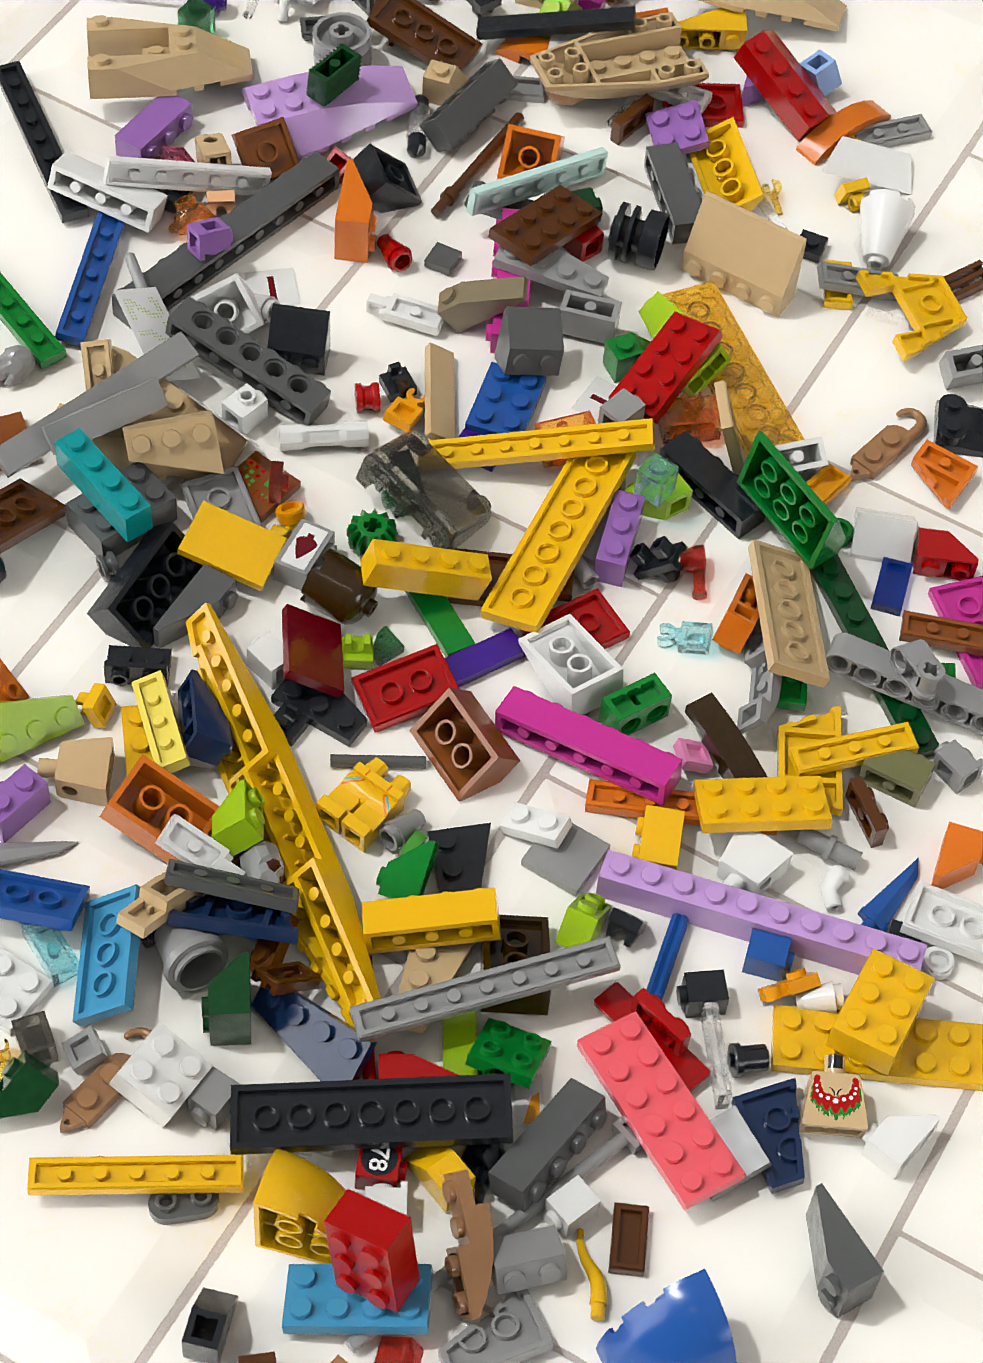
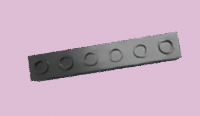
M188 296L169 315L165 333L170 338L182 331L198 352V357L243 386L247 383L255 390H260L266 396L270 405L297 423L307 426L312 425L327 408L331 390L324 383L313 379L304 373L300 367L292 365L280 357L276 351L268 349L256 341L252 335L244 333L232 325L228 319L220 317L208 309L204 303Z

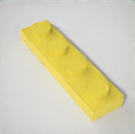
M161 670L131 682L153 761L170 773L191 766L167 683Z

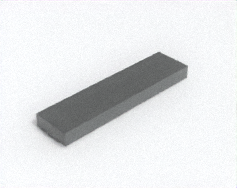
M168 860L164 879L165 885L296 914L299 901V889L297 887L179 860Z

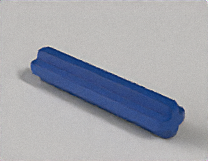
M678 913L673 914L670 919L646 989L651 995H657L661 1000L663 999L689 922L688 917Z

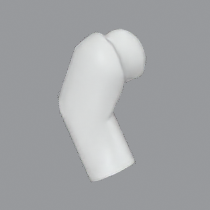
M841 865L829 868L819 884L827 912H835L842 908L837 890L841 885L846 884L845 881L849 882L850 872Z

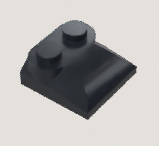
M956 394L942 396L940 400L936 401L933 443L954 454L983 458V408L967 404L964 398Z

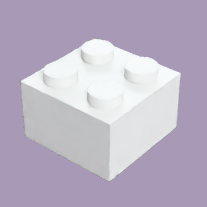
M159 1021L113 1077L109 1085L163 1128L212 1068L213 1064Z

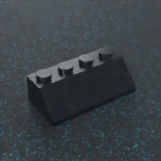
M173 521L153 526L146 533L86 613L106 635L129 646L148 648L153 646V627L203 566L177 554L185 535Z

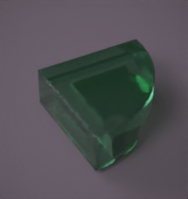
M387 626L379 630L373 645V655L378 666L387 663L404 652V645Z

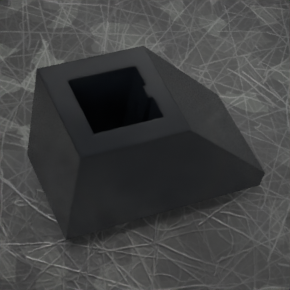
M203 1287L191 1308L182 1337L183 1358L204 1363L220 1362L238 1302V1295Z

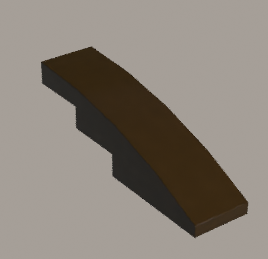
M712 692L686 705L685 713L702 734L701 742L719 764L718 773L723 779L768 777L748 742Z

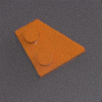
M929 440L924 442L911 463V466L945 508L949 510L974 477L978 468L977 465Z

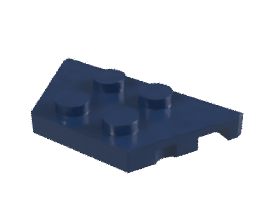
M205 893L187 900L186 909L181 912L172 909L168 916V926L209 931L214 935H237L248 940L264 939L297 944L299 929L290 925L291 916L288 912Z

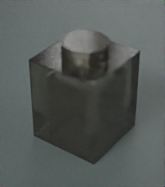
M45 1011L11 1021L14 1038L20 1054L25 1050L48 1066L59 1061L56 1044Z

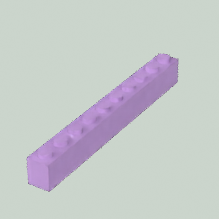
M607 850L598 877L596 894L607 900L670 919L675 913L688 917V924L747 942L750 941L753 928L792 939L789 951L794 952V956L857 975L860 974L873 948L920 971L927 944L612 850Z

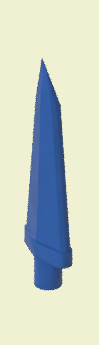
M919 857L858 911L857 914L863 920L861 925L884 932L888 929L889 923L918 878Z

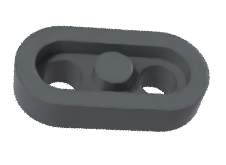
M201 1193L151 1194L148 1200L149 1214L156 1223L161 1225L207 1219L213 1216L219 1208V1193H202L208 1196L203 1201L195 1199ZM164 1199H169L172 1201V1204L164 1207L160 1205V1202Z

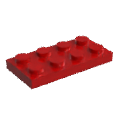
M674 311L608 398H612L625 388L633 395L638 396L646 404L644 419L653 418V422L657 424L723 338L721 331Z

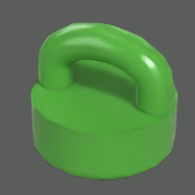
M420 829L416 830L399 852L400 856L424 844L428 835Z

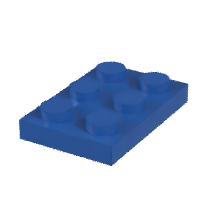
M491 361L465 422V429L484 435L527 431L546 385V376L506 375L498 363Z
M0 869V918L18 921L24 925L34 924L50 927L56 931L66 930L72 932L89 899L90 886Z

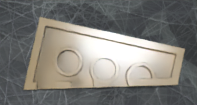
M475 943L409 950L397 994L456 978L462 964L470 956ZM428 1024L410 1028L407 1031L423 1034Z

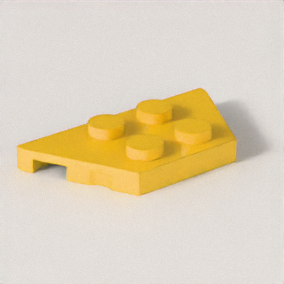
M841 706L832 707L829 713L817 717L812 714L803 717L798 722L792 721L778 726L777 777L797 776L788 754L790 746L841 736ZM842 770L814 775L821 776L830 813L841 816L843 811Z

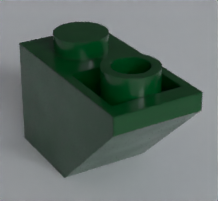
M25 1050L18 1058L12 1057L4 1067L2 1072L4 1076L0 1080V1118L39 1112L59 1086L58 1072Z

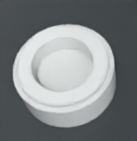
M931 946L926 949L921 970L934 977V980L946 979L953 971L955 958L950 951L937 946Z

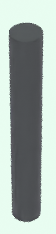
M330 754V767H354L359 761L366 765L377 757L388 768L426 769V756Z

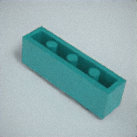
M80 428L54 442L57 466L127 543L153 528L151 505Z

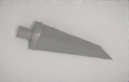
M78 842L0 843V865L61 854Z

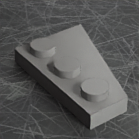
M524 1289L516 1291L503 1304L499 1302L490 1309V1314L476 1325H469L439 1348L438 1358L441 1363H518L553 1350V1341L529 1290Z

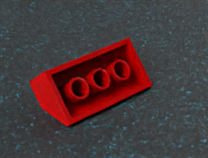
M763 30L743 43L733 57L798 142L824 120L837 112L774 30Z

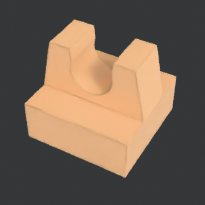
M235 190L207 191V208L210 218L217 217L216 212L219 209H224L227 213L235 209Z

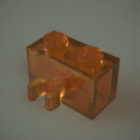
M698 392V396L688 397L687 393H683L681 397L676 398L658 422L662 444H667L685 431L703 442L720 440L722 428L716 394L703 395L702 392Z

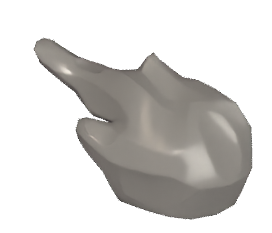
M21 345L5 348L4 352L0 355V382L7 377L4 382L5 386L8 387L25 381L33 371L35 358L27 347Z

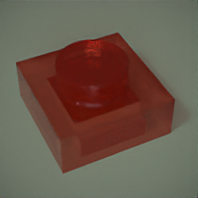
M272 461L268 484L269 503L281 504L283 492H288L290 475L284 474V462Z

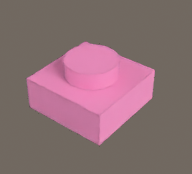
M678 738L674 743L673 748L676 757L683 759L682 769L704 774L710 772L714 765L709 751L702 742Z

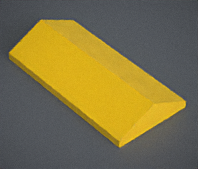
M732 117L706 130L710 148L692 152L689 155L704 194L709 191L751 211L765 196L735 119Z

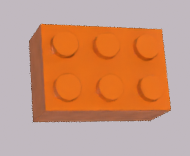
M142 754L99 817L168 863L169 859H179L155 844L171 816L177 814L205 834H208L212 828V815L219 806Z

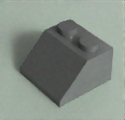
M505 306L494 359L503 373L506 375L559 376L564 354L561 310L559 308Z

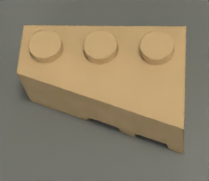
M211 410L122 426L129 461L224 474L214 415Z

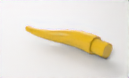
M579 1228L577 1230L576 1243L581 1265L590 1282V1319L603 1321L605 1320V1308L608 1305L607 1285L602 1271L588 1254L584 1244V1230Z

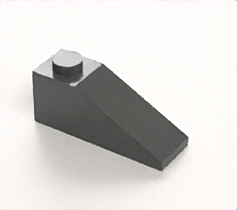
M204 564L153 627L154 645L162 648L188 635L185 621L205 603L211 604L217 617L220 619L226 610H231L237 602L236 579Z

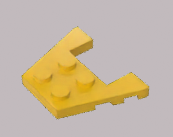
M860 270L856 275V280L866 297L892 292L914 329L911 332L895 335L892 341L903 362L961 328L968 319L943 276L908 273L907 277L894 276L892 272L882 271L881 275L869 274V270Z

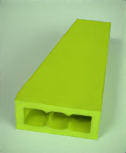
M659 291L649 298L638 311L653 339L674 311L685 315ZM718 343L682 390L691 401L732 360L722 345Z

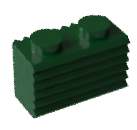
M339 44V47L333 49L332 52H329V55L322 57L319 63H315V66L309 68L306 95L322 106H327L360 79L359 71H361L360 63L362 62L360 59H362V56L348 46Z

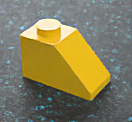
M446 1146L419 1147L403 1158V1162L408 1163L409 1170L445 1213L449 1212L451 1207L450 1203L445 1201L442 1192V1183L445 1182L443 1174L468 1169L474 1193L475 1175L455 1151Z

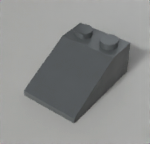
M821 1183L814 1190L806 1212V1221L819 1300L827 1310H832L834 1315L839 1318L873 1297L884 1270Z

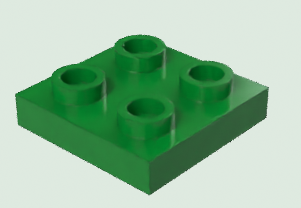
M489 1017L470 1049L465 1065L482 1071V1075L510 1073L511 1084L514 1083L530 1089L550 1050L552 1041L542 1038L536 1033L521 1030L504 1021Z

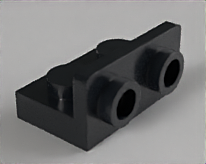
M109 645L107 660L104 661L105 683H113L118 686L132 685L131 682L161 670L168 687L172 649Z

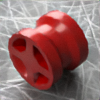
M372 382L367 386L355 383L356 412H363L365 409L380 411L379 382Z

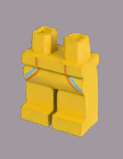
M377 757L366 765L359 761L353 767V771L348 773L328 796L324 794L316 802V809L322 823L337 834L342 832V837L363 853L379 837L378 831L382 828V824L396 818L404 810V800L411 791V782L403 775H397L390 783L383 779L388 774V766Z

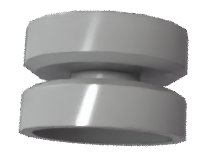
M337 12L328 14L317 21L312 33L314 64L319 63L322 57L329 55V52L339 47V44H344L362 56V59H360L362 61L360 63L361 66L371 65V28L366 20L352 13Z

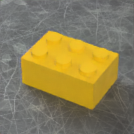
M873 948L831 1028L825 1046L888 1076L928 997L935 978Z

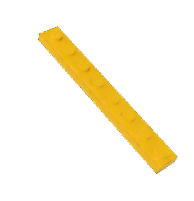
M653 418L418 441L417 467L419 472L422 473L655 450Z

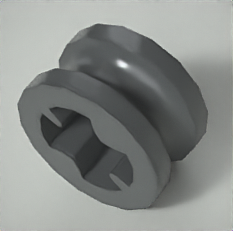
M107 551L104 557L101 555L95 557L103 580L109 581L110 577L115 576L120 569L113 552Z

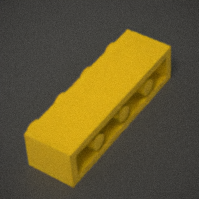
M372 539L360 560L363 586L478 601L492 580L487 554Z
M495 887L362 902L363 937L369 954L501 940L499 906Z

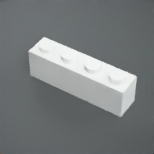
M66 151L52 164L47 188L148 233L162 219L168 195L152 188L104 185L105 167L69 151Z

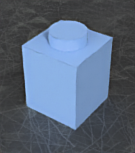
M819 49L800 63L824 96L842 85L836 60Z

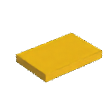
M203 500L178 548L177 554L201 565L206 564L236 579V581L262 591L274 567V561L284 547L287 538Z

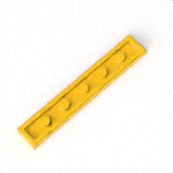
M244 1156L29 1157L27 1192L28 1196L243 1193Z

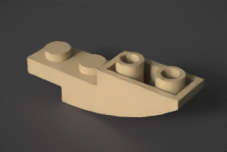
M166 872L140 887L139 898L118 912L116 924L144 939L168 921L169 912L172 909L181 912L186 909L187 900L202 893L165 885Z

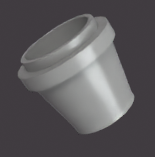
M166 921L154 933V942L164 965L163 975L174 990L181 992L200 990L208 986V983L227 964L229 952L221 938L210 934L208 931L168 926V921Z

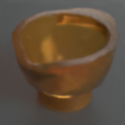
M186 195L174 202L176 208L174 223L168 229L171 233L187 235L188 223L215 218L216 216L203 203L198 202L195 195Z

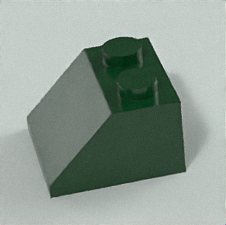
M242 952L208 983V997H202L203 1033H210L211 1046L252 1044L249 952Z

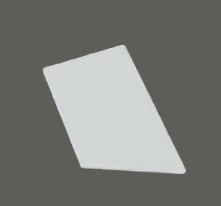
M842 136L822 168L824 173L851 180L867 177L871 185L912 194L910 153Z

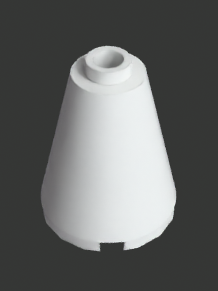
M875 189L870 191L869 196L865 197L864 195L860 203L863 262L874 270H881L890 265L915 215L916 206L913 200L908 197V201L901 198V193L898 191Z

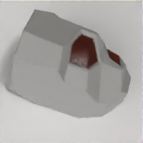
M259 842L248 848L240 856V867L246 872L244 876L283 884L284 864L279 850L274 843Z

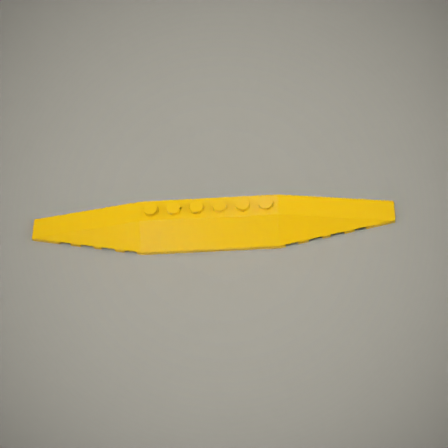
M205 603L185 622L193 657H197L199 669L196 671L199 672L230 722L231 737L234 739L230 754L228 756L224 755L217 768L228 795L242 779H245L252 788H258L265 800L263 805V816L265 819V824L263 825L264 840L262 841L274 843L279 850L284 864L283 884L299 889L298 907L296 914H293L299 919L297 925L299 929L298 943L295 945L300 952H305L311 962L310 968L320 975L327 986L325 988L326 992L341 1007V1015L348 1024L354 1027L349 1012L350 1007L381 999L350 886L283 730L211 604Z

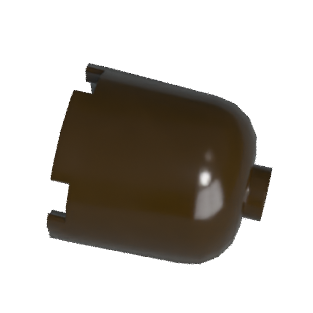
M330 548L322 555L326 561L318 570L313 567L301 589V593L304 595L300 600L344 625L354 624L360 621L364 615L370 617L378 605V601L375 600L377 587L363 586L361 566L336 549Z

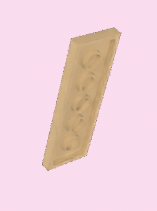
M753 539L748 546L768 671L779 676H786L806 684H813L824 688L829 682L830 676L809 567L796 552Z

